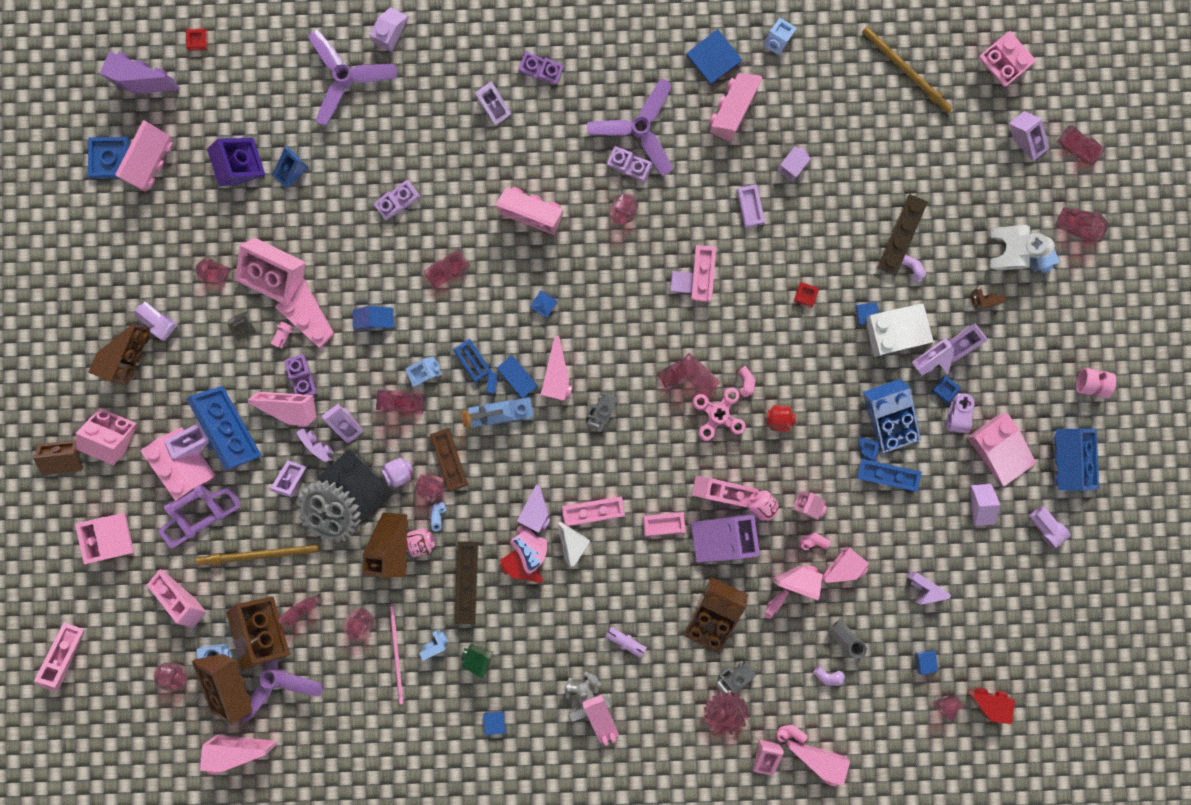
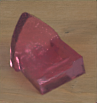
M205 258L196 265V274L200 281L205 282L206 280L222 287L225 286L231 268L213 262V259Z
M957 695L944 697L933 702L937 710L951 721L955 719L958 710L964 709L962 701Z

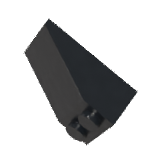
M348 449L319 476L324 482L327 480L329 486L335 482L336 488L343 486L342 492L349 491L348 497L355 498L352 503L359 505L355 511L361 513L360 517L364 521L395 494L355 449Z

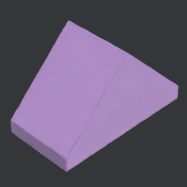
M489 82L475 92L477 102L495 126L511 115L492 82Z
M197 423L164 442L172 459H178L200 453L209 443V439L200 423Z
M287 460L271 486L270 491L288 497L298 496L307 466Z
M992 484L970 485L974 526L995 524L1000 503Z

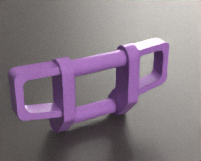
M200 484L191 493L174 503L165 505L164 509L172 519L159 529V533L170 548H174L188 538L191 539L196 536V533L217 520H223L226 518V515L240 508L241 502L230 487H226L211 494L210 491ZM227 493L235 505L223 511L215 497ZM200 497L206 502L213 514L192 526L180 508ZM176 521L186 535L173 541L166 532V528Z

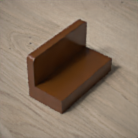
M76 440L38 444L33 456V460L42 475L76 472L83 469L78 458L79 450H76Z

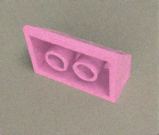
M738 73L736 79L731 78L726 88L729 92L726 97L722 96L717 106L720 108L718 114L714 113L710 119V133L731 143L763 77Z
M143 120L115 175L145 192L148 188L151 189L155 182L153 177L156 171H160L164 165V160H162L164 155L170 153L173 147L172 137Z
M506 187L496 204L500 215L554 236L563 216V209L560 208L559 204L549 202L548 204L543 202L541 197L533 194L531 196L525 195L522 190L516 187H512V189Z
M253 238L240 245L235 280L287 305L303 280L306 262Z
M183 427L156 439L141 450L175 501L194 491L196 486L200 484L204 486L217 477L201 453L172 459L164 441L184 431Z

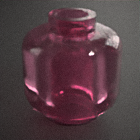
M629 193L619 194L613 200L609 210L610 215L618 224L630 223L633 221L639 205L633 195Z
M426 472L424 475L421 474L414 487L417 489L416 494L430 502L435 501L437 497L441 499L446 489L443 486V478L430 472Z
M360 608L350 612L343 624L347 637L352 640L367 637L374 625L373 616L368 610Z
M162 663L154 672L155 684L160 689L178 690L187 680L185 668L181 664Z

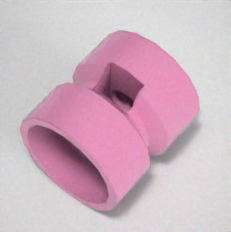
M1086 367L1081 369L1076 381L1078 393L1086 395L1094 393V396L1105 399L1112 396L1116 386V376L1114 373L1105 371L1098 373L1096 369Z

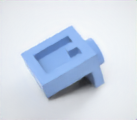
M779 18L763 45L780 55L794 34L796 27Z
M434 357L422 359L405 369L413 387L442 375L440 366Z
M440 629L433 632L437 641L436 644L434 641L423 645L424 649L419 653L422 660L430 658L448 647L447 636Z

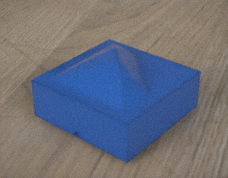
M540 290L530 308L548 318L558 301Z

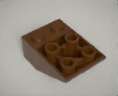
M132 323L96 353L88 373L110 382L128 385V382L134 377L136 364L142 358L143 347L150 339V329Z
M382 513L363 552V575L381 578L406 577V549L408 547L407 514Z
M711 577L697 603L683 636L720 653L746 609L748 594Z

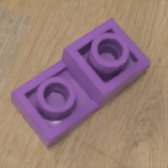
M525 51L518 72L556 85L564 65L546 57L542 59Z
M301 354L284 360L295 394L318 395L305 355Z

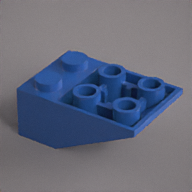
M898 379L863 392L866 409L877 440L880 442L879 445L882 453L921 440L911 389L905 382Z

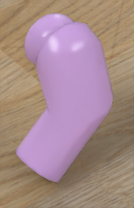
M818 666L813 671L826 686H840L845 679V675L841 671L828 674L821 666Z

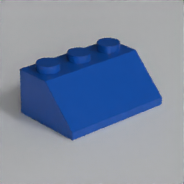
M1056 429L1054 443L1057 446L1055 464L1057 465L1058 472L1056 475L1058 490L1099 489L1097 429Z

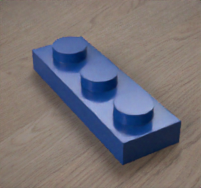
M860 459L856 479L918 492L922 472Z

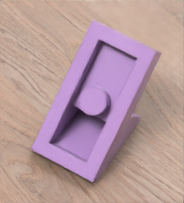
M976 323L964 328L958 335L949 340V343L954 348L953 362L988 340Z
M945 338L912 363L922 376L925 373L931 372L938 364L948 374L954 348Z
M339 404L322 415L324 421L347 444L364 432L348 409L342 408Z
M911 571L907 578L912 580L911 585L922 591L916 600V603L920 605L946 600L951 597L949 593L917 572Z

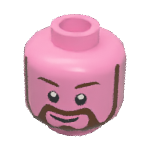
M756 491L750 496L748 508L759 520L769 521L778 514L779 503L768 491Z
M422 528L407 533L408 547L406 552H409L412 557L430 554L432 548L435 547L432 532Z

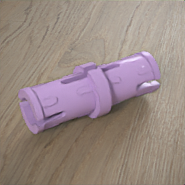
M613 626L610 627L609 631L615 634V636L607 632L605 638L618 644L620 649L628 650L638 658L643 656L636 649L638 648L645 652L646 646L631 639L632 636L629 634L626 636L613 628Z

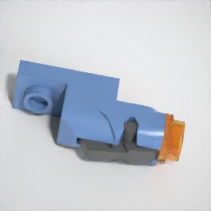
M530 397L466 408V411H461L463 426L469 428L534 417Z

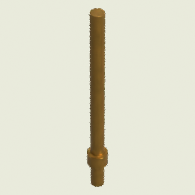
M868 26L865 27L862 33L930 97L929 100L932 103H937L947 114L953 109L943 98L944 95L941 92L935 91Z
M318 544L233 554L213 553L212 556L196 557V565L212 564L216 566L222 565L225 562L319 553L320 546Z

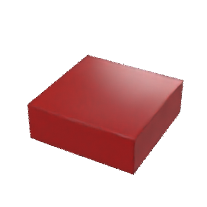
M205 28L186 29V49L188 51L208 50V31Z
M799 282L793 302L812 308L819 288Z

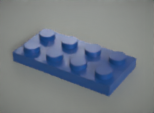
M223 386L191 395L186 399L226 471L262 456Z

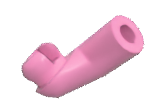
M744 366L738 371L744 380L740 393L742 396L748 397L755 391L756 380L747 367Z
M817 533L806 535L800 540L803 550H810L811 547L816 545L827 550L831 543L830 540Z
M794 725L782 726L777 730V739L781 742H785V739L793 737L803 744L808 737Z

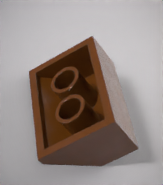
M274 596L235 604L226 611L242 671L263 666L290 655Z
M221 654L192 661L210 712L232 725L253 711L250 704L252 702L251 697L245 690L244 686L246 683L239 674L238 669L240 667L235 658Z

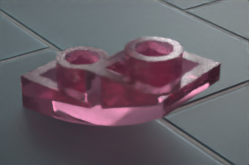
M1073 125L1068 126L1057 141L1071 154L1090 165H1094L1105 150L1092 136L1085 137Z
M457 249L443 260H438L424 270V273L433 287L436 288L457 276L471 265L462 251Z
M690 353L675 367L687 381L691 382L706 397L720 384L719 380Z
M686 357L657 373L666 391L695 376L693 366Z
M320 594L311 596L292 606L278 619L279 624L286 622L287 625L299 622L298 618L304 615L302 608H304V611L317 608L316 604L321 602Z

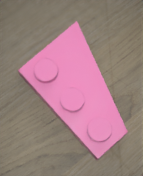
M303 278L287 305L279 302L275 308L319 348H322L335 333Z

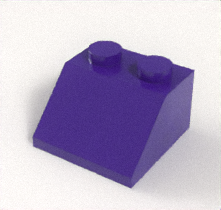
M254 138L216 139L207 148L219 186L239 185L265 176Z

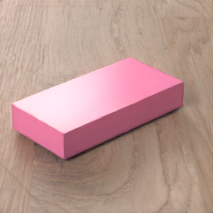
M684 512L643 516L645 536L686 533Z

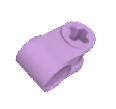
M957 394L951 400L946 421L947 430L967 434L970 432L974 408V399L971 395ZM959 401L965 402V406L959 404Z

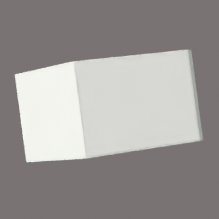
M557 523L564 560L571 567L575 566L590 540L564 523Z

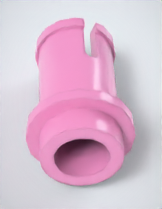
M281 321L280 325H277L279 328L271 344L283 349L289 333L293 332L291 330L293 326Z

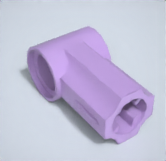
M147 302L139 305L135 310L134 316L147 325L150 331L163 341L178 326L172 319L158 312Z
M1043 506L1033 511L1029 516L1030 520L1043 534L1042 538L1053 549H1056L1071 536L1068 529L1057 522Z

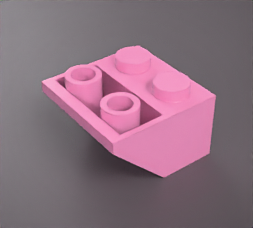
M1011 31L1007 32L978 57L1004 88L1036 61Z
M99 408L76 432V450L114 465L126 452L137 423Z
M125 513L75 524L84 564L134 553Z

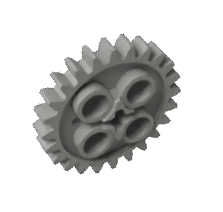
M320 480L315 484L312 482L302 490V493L298 496L299 500L296 502L300 506L297 512L302 513L298 518L305 520L302 525H308V532L314 531V537L321 535L322 541L328 538L329 543H332L334 539L339 543L341 540L346 541L359 528L358 524L361 520L358 517L361 513L355 511L359 505L352 503L355 498L348 497L349 491L342 492L343 486L336 488L335 482L329 486L327 480L324 483Z

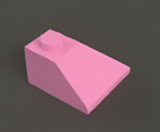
M806 564L805 567L797 566L774 577L772 582L783 588L818 600L822 574L817 572L818 568Z

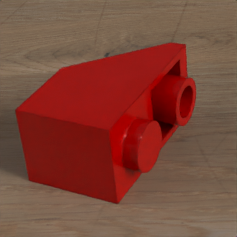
M975 687V690L968 689L967 694L985 718L992 722L1012 725L1015 699L1009 697L1007 692L996 690L994 694L988 693L987 689Z

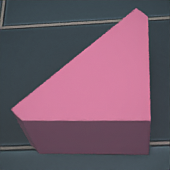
M758 740L753 772L774 776L783 756V749L779 743Z

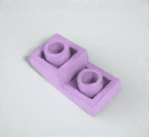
M616 146L607 162L609 167L644 183L653 167L652 162L634 156L632 152Z
M405 180L392 192L388 191L374 205L383 218L387 220L412 204L420 195L411 182Z
M303 428L296 432L303 444L315 456L325 462L334 461L332 457L334 453L331 447L322 442L316 444L317 438L312 430L309 431V429Z

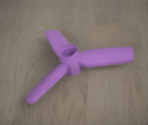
M317 30L308 35V38L326 66L332 70L333 77L336 80L329 87L316 117V122L320 125L328 124L344 94V88L351 87L354 82L369 83L397 78L398 72L395 64L358 65L349 69L347 65L343 64L340 56L320 31ZM348 73L345 79H339L341 74Z
M660 79L642 107L641 116L636 117L633 122L627 120L592 121L587 123V133L591 135L621 136L632 133L635 138L641 139V146L662 176L669 174L673 167L656 135L651 133L649 129L650 122L657 117L671 89V84L665 79ZM638 124H643L646 129L638 131L635 127Z
M279 660L261 666L265 671L260 675V685L251 696L252 702L250 704L253 711L241 718L240 721L244 724L247 723L268 699L273 688L282 687L288 691L321 696L322 685L319 682L286 673L284 669L278 668Z

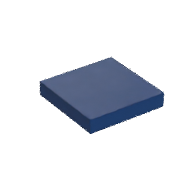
M718 29L686 53V56L710 86L742 62L741 57Z
M88 137V177L119 178L115 174L131 145V138Z

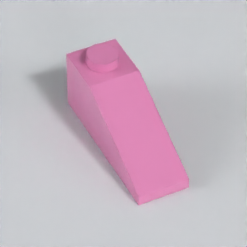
M555 336L541 396L565 401L566 397L570 398L572 386L569 385L570 381L560 338Z
M257 392L248 399L250 405L289 425L306 427L316 418L313 395Z
M696 475L692 495L748 507L750 496L759 489Z
M799 491L792 510L819 520V517H823L827 506H825L826 501L810 492Z
M160 569L147 584L177 624L194 628L206 614L200 603L163 570Z
M63 623L34 680L37 686L58 692L84 629Z
M786 740L787 746L825 780L824 783L831 786H837V784L844 786L850 764L846 756L792 740Z

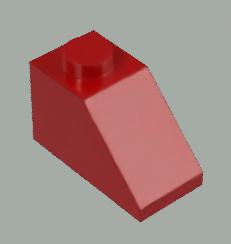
M516 549L499 560L501 562L499 565L505 575L509 574L511 578L538 583L544 579L538 569L530 574L526 573Z

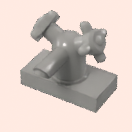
M584 673L588 678L585 683L572 685V678H569L565 685L566 698L569 699L570 693H575L580 703V706L570 709L569 715L572 722L587 716L582 702L595 698L591 690L594 684L598 687L601 686L598 678L592 673ZM608 695L604 696L603 699L607 705V708H610L611 703Z

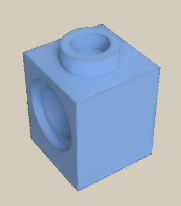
M1055 249L1049 256L1030 258V266L1033 272L1040 270L1041 273H1045L1054 269L1052 265L1059 263Z
M228 643L202 646L197 649V659L210 657L213 651L218 655L225 654L230 658L232 657L230 648L228 649Z

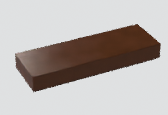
M450 428L430 434L448 491L468 486Z

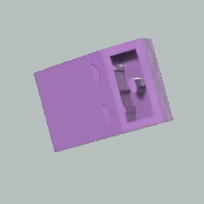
M109 51L100 71V74L116 87L133 94L176 91L180 89L174 82L175 79L168 76L166 71L158 67L155 70L151 69L147 63L138 59L134 62L130 60L128 55L122 52L115 54Z
M753 514L691 522L697 563L760 556Z

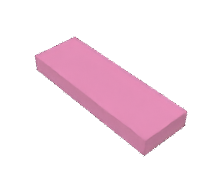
M622 496L562 506L564 523L567 526L625 517Z

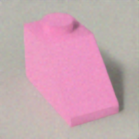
M845 546L822 575V580L827 583L857 580L858 577L861 578L868 570L866 567L869 563L851 548Z

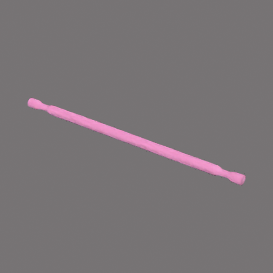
M390 606L399 704H403L394 606Z

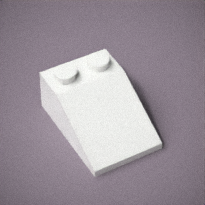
M924 304L890 310L866 317V327L874 357L933 343Z

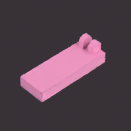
M700 245L695 247L691 300L695 302L712 301L716 247Z
M600 695L582 702L599 742H603L605 746L609 745L608 740L610 739L612 743L617 742L616 737L619 736V733L603 696Z

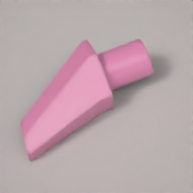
M783 590L767 604V610L764 613L765 617L771 619L774 613H778L789 594L787 590Z

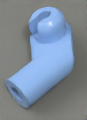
M444 502L435 503L432 506L431 528L433 531H439L442 528L441 513L446 512Z

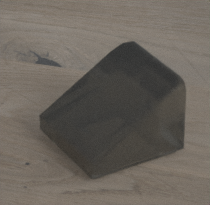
M246 311L228 320L227 325L237 341L256 333Z

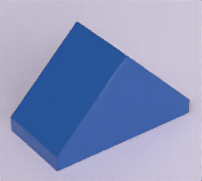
M285 147L272 176L287 189L309 167L292 150Z
M366 306L353 309L354 330L394 328V308Z

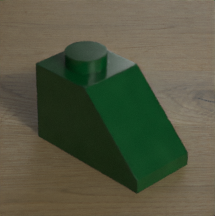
M470 644L468 649L464 648L460 658L463 660L462 667L476 676L484 678L493 651Z

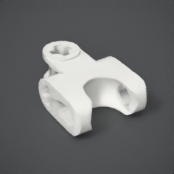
M1027 225L992 228L990 237L998 241H1005L1007 247L1003 255L990 260V268L994 270L1029 268L1030 258L1049 256L1054 250V242L1043 234H1030V226Z

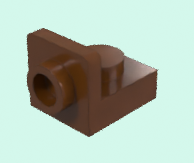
M982 288L971 291L970 299L976 311L998 306L1006 302L1004 294L997 296L995 292L983 295Z

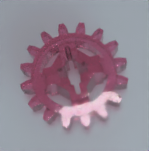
M721 691L719 692V697L713 694L712 701H706L707 707H704V720L708 723V728L714 727V733L720 730L722 735H725L726 731L733 735V730L740 732V725L746 726L745 720H749L748 706L745 705L744 698L739 700L737 693L731 696L730 691L727 692V695H723Z

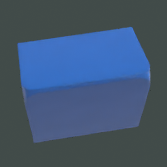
M935 650L915 652L918 674L925 675L938 671Z

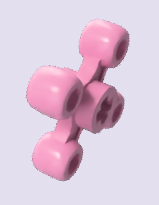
M726 389L723 393V399L719 404L710 403L703 394H698L693 398V407L697 410L705 411L709 416L707 424L698 431V435L702 440H711L715 435L716 427L721 424L726 425L730 432L735 435H740L745 431V422L741 419L733 418L729 413L730 406L739 400V392L736 389ZM729 392L734 394L733 400L728 398ZM698 399L704 401L702 406L697 404ZM717 409L724 413V416H721V420H718V417H714ZM736 423L740 424L739 431L734 428ZM705 429L709 430L710 435L708 437L704 436L703 431Z

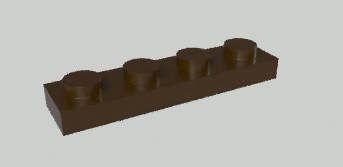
M911 194L907 196L876 268L894 276L897 275L926 208L927 201Z
M458 541L455 624H476L479 542Z

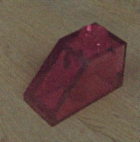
M1063 207L1055 226L1081 239L1102 242L1109 223L1101 213Z
M377 390L376 410L423 414L425 394Z

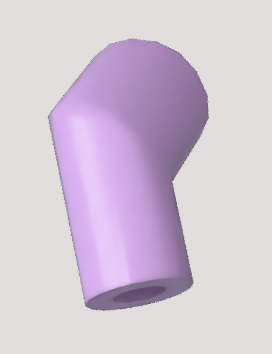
M908 255L904 256L901 264L912 268L914 272L912 279L916 282H921L926 275L922 263Z

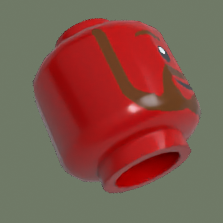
M773 405L771 410L768 409L766 425L772 431L789 432L791 426H795L796 414H792L790 406Z

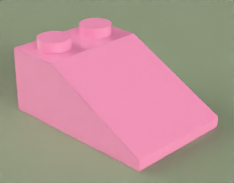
M1008 413L998 414L967 437L1002 487L1036 464L1019 428Z
M216 735L202 746L200 770L207 771V774L211 775L219 774L266 755L277 745V741Z

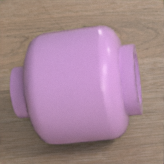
M397 458L384 464V470L381 472L386 484L396 488L411 480L410 473L414 471L409 461L405 462L402 458Z

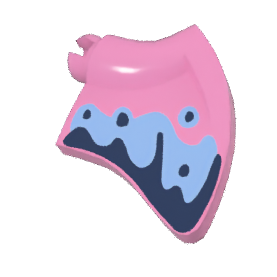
M522 524L516 530L519 535L514 537L510 544L520 555L526 573L530 574L543 562L547 552V540L537 536L530 528Z

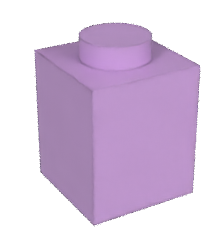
M795 146L777 170L793 182L811 158L804 149H798Z

